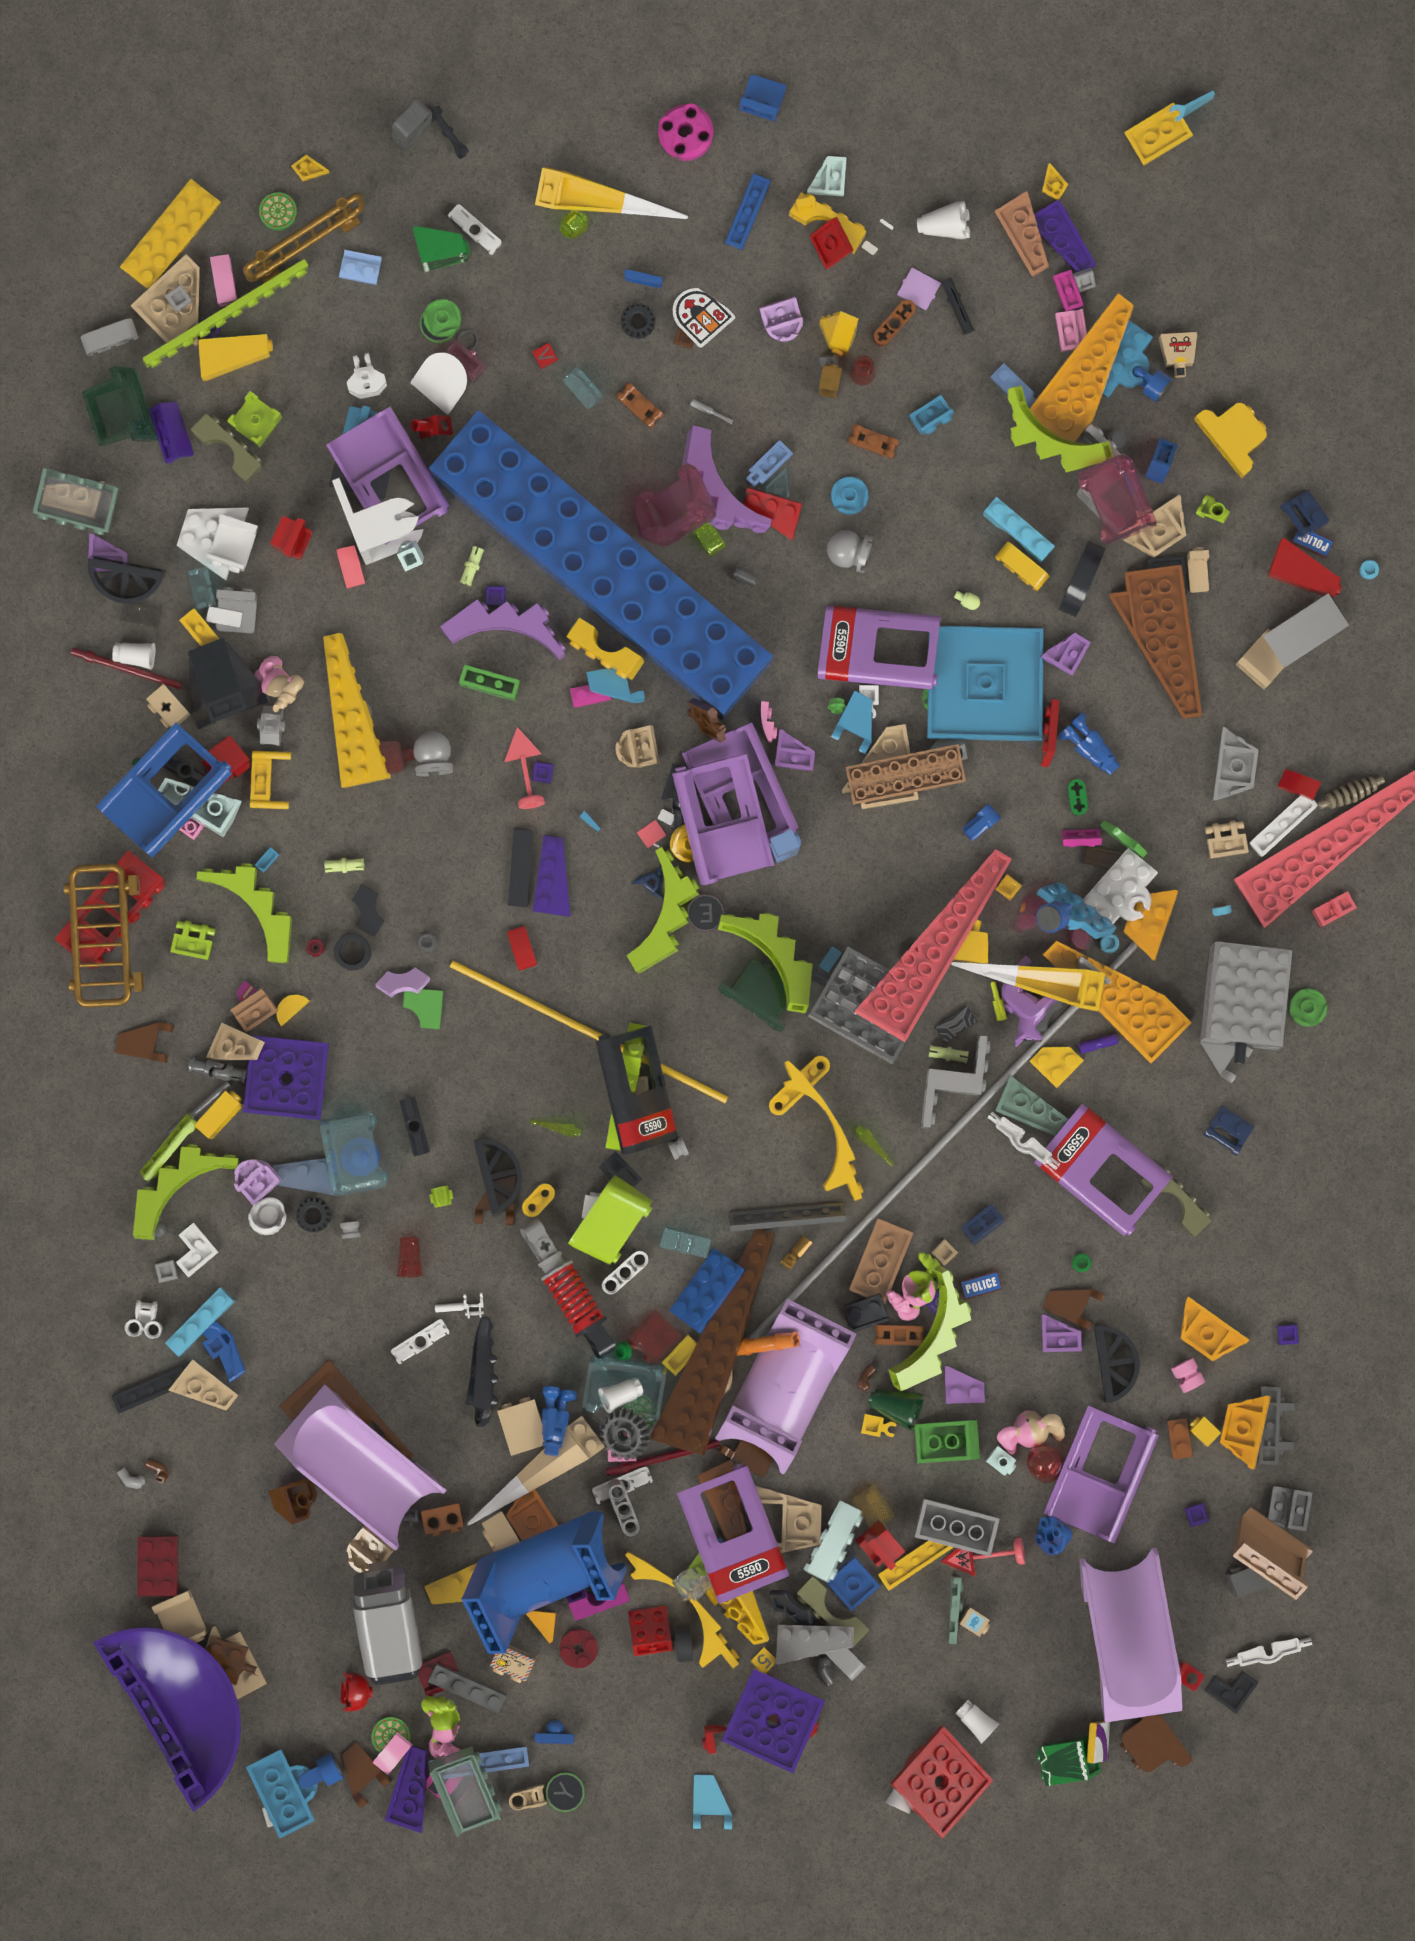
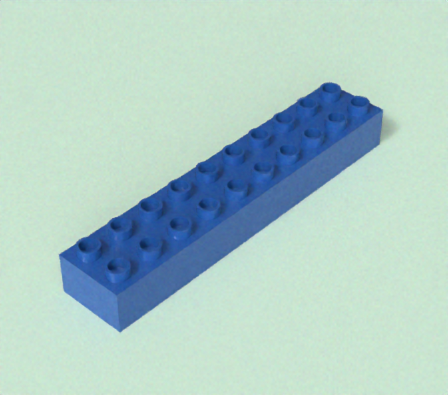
M479 410L429 467L432 477L699 701L715 707L718 716L722 720H724L772 663V654Z

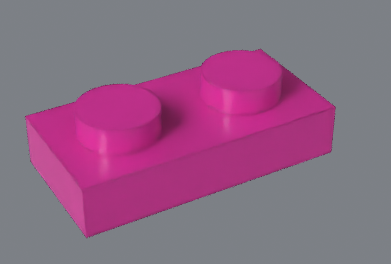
M1069 270L1054 275L1053 280L1064 311H1072L1083 307L1084 304L1072 271Z
M589 685L570 689L574 708L611 700L609 696L591 692Z
M1100 829L1061 830L1063 846L1076 847L1086 845L1093 847L1095 845H1102Z

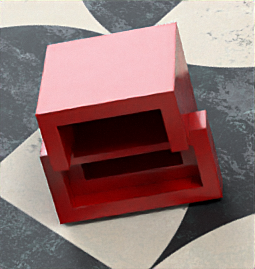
M282 516L270 544L273 549L282 552L284 556L301 560L313 535V531L305 528V520L297 518L294 521Z
M231 736L226 737L208 751L218 761L222 762L224 760L231 766L230 772L232 774L224 783L233 776L235 778L239 777L252 767L249 763V758ZM203 759L201 763L209 772L212 766Z
M879 1520L855 1540L877 1567L884 1562L890 1570H893L897 1566L894 1561L905 1553L904 1549Z

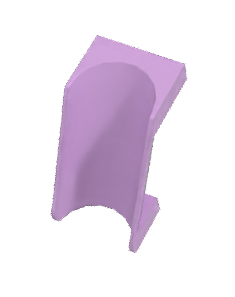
M786 1299L767 1336H774L776 1333L797 1332L800 1338L799 1346L782 1349L781 1351L771 1350L758 1353L715 1438L718 1441L730 1438L739 1439L755 1444L774 1458L782 1474H785L802 1443L801 1439L832 1377L849 1351L856 1336V1333L789 1299Z
M325 1384L274 1443L297 1470L320 1487L394 1550L399 1548L397 1538L399 1526L411 1505L430 1493L444 1494L447 1491L427 1469L417 1462L412 1463L369 1427L336 1392Z
M1157 1547L1152 1548L1148 1556L1138 1565L1118 1572H1104L1095 1569L1084 1558L1080 1559L1081 1589L1084 1602H1088L1099 1663L1101 1707L1105 1722L1182 1711L1181 1674Z

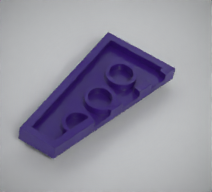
M543 837L533 912L571 917L563 838Z

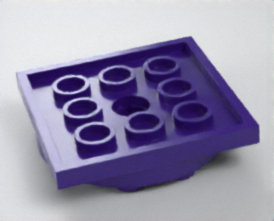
M252 1036L265 1043L258 1059L249 1060L243 1112L321 1120L329 1043ZM284 1073L292 1075L293 1079L288 1084L282 1082V1075Z
M753 1668L721 1741L794 1773L825 1700ZM772 1714H776L779 1718L776 1725H770L767 1721L768 1717Z

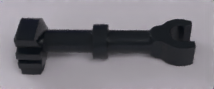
M440 106L431 110L432 122L436 120L443 130L442 134L445 137L447 136L454 146L457 157L459 159L464 158L466 153L469 152L468 148L457 139L453 133V128L448 126L441 116L443 110Z

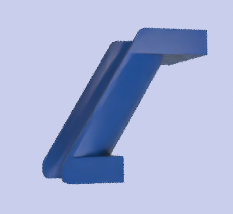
M588 1512L478 1560L462 1596V1601L488 1654H506L521 1616L590 1586L597 1600H615L627 1567L624 1563L610 1566L606 1560L602 1544V1525L604 1519L602 1512Z

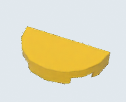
M297 994L284 998L278 1005V1012H276L280 1026L282 1027L310 1000Z

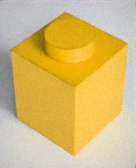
M1197 1416L1190 1423L1192 1427L1189 1431L1207 1447L1221 1434L1204 1416H1201V1418Z

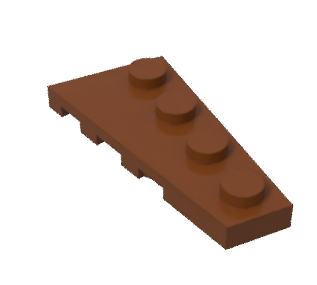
M730 1459L697 1475L700 1484L732 1472L733 1460ZM729 1481L704 1491L726 1541L746 1534L740 1496L735 1482Z

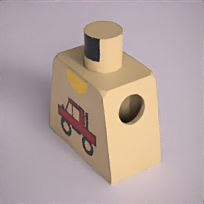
M1197 332L1161 334L1159 337L1165 368L1174 367L1176 378L1186 377V366H1192L1194 363Z

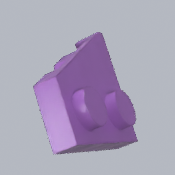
M89 534L88 558L96 556L128 563V554L94 534ZM96 568V571H97V572H111V571H112V570H106V569Z
M1072 633L1041 654L1040 658L1072 676L1091 642L1076 633Z
M779 729L775 767L813 771L815 751L787 734L784 730Z
M1041 1315L1042 1352L1082 1351L1081 1331L1047 1315Z

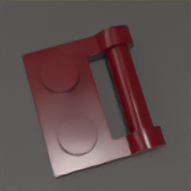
M451 1651L422 1663L418 1676L426 1696L434 1697L433 1695L445 1690L438 1686L430 1688L428 1678L436 1662L459 1672Z

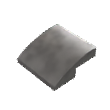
M1271 1485L1266 1518L1280 1527L1306 1531L1312 1493Z

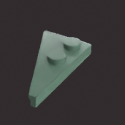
M951 1575L949 1644H957L959 1611L963 1609V1600H960V1592H963L964 1581L961 1580L959 1575Z

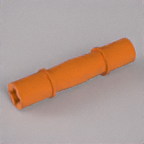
M797 1332L776 1333L774 1336H762L753 1339L744 1338L741 1340L737 1356L798 1347L800 1338Z

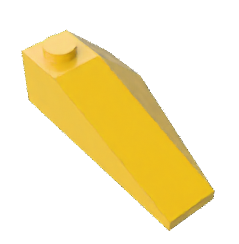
M842 311L833 313V316H822L819 322L829 349L839 357H842V355L847 356L856 336L859 320Z
M708 1579L701 1584V1587L709 1600L716 1606L718 1600ZM753 1591L720 1603L726 1610L724 1615L728 1619L731 1617L739 1623L737 1628L753 1645L768 1642L769 1637Z

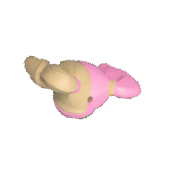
M278 656L265 658L260 668L254 673L262 683L263 693L279 697L273 705L274 712H278L279 709L284 710L288 704H292L296 700L297 692L304 685V680L301 676L293 675L290 677L283 670L282 660Z
M1026 1410L1017 1416L1014 1426L1004 1427L999 1431L997 1440L1007 1453L1014 1454L1017 1443L1033 1448L1044 1443L1049 1433H1052L1057 1441H1062L1065 1437V1427L1061 1417L1056 1414H1048L1042 1418L1037 1412Z

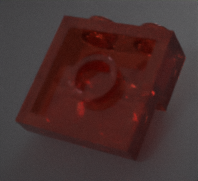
M655 1310L629 1337L631 1340L629 1344L636 1351L640 1349L645 1354L643 1358L650 1365L653 1362L657 1365L683 1336Z

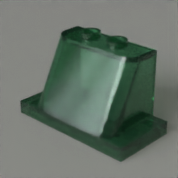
M114 366L109 369L111 379L82 392L86 404V412L90 417L92 430L96 435L99 446H107L129 438L132 441L155 442L158 440L136 368Z
M750 958L732 986L728 987L721 982L717 991L756 1015L781 1034L786 1027L785 1024L779 1021L787 1008L784 983L780 974L777 975L772 971L774 969L766 962L762 965L755 959Z

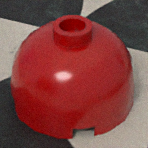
M345 1672L343 1674V1677H346L345 1684L341 1682L340 1701L341 1704H345V1708H342L344 1712L359 1711L366 1706L369 1698H372L373 1688L369 1686L365 1676L359 1673Z

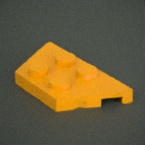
M1178 890L1151 893L1150 910L1145 909L1143 903H1136L1134 910L1140 911L1144 917L1134 921H1127L1124 934L1133 940L1154 961L1156 960Z
M1190 1297L1186 1298L1180 1339L1205 1357L1214 1361L1249 1341V1339Z
M1271 1396L1228 1404L1220 1443L1231 1450L1250 1469H1255Z

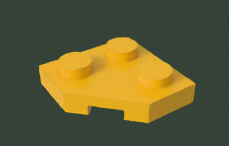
M1043 1047L1029 1062L1058 1088L1084 1060L1070 1047Z

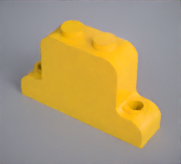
M1243 403L1235 404L1220 417H1217L1211 410H1203L1196 415L1194 421L1240 478H1243L1249 473L1253 464L1248 454L1258 447L1267 436L1265 424L1255 418V413L1249 405L1246 406Z

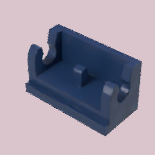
M991 1204L961 1228L975 1246L1005 1223V1221Z

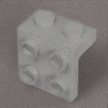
M222 587V590H217L218 608L243 613L240 627L217 623V630L222 632L254 633L257 594L252 589L245 588L241 589V591H233L234 588Z

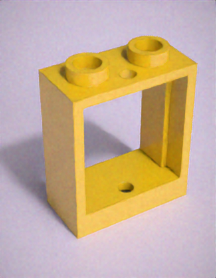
M225 1091L194 1126L207 1138L213 1140L243 1107L241 1103L243 1099L233 1091Z

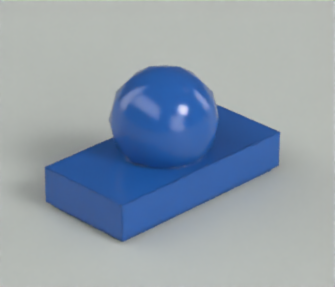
M553 1719L546 1724V1734L535 1733V1742L573 1744L574 1734H563L565 1730L563 1723L560 1720Z

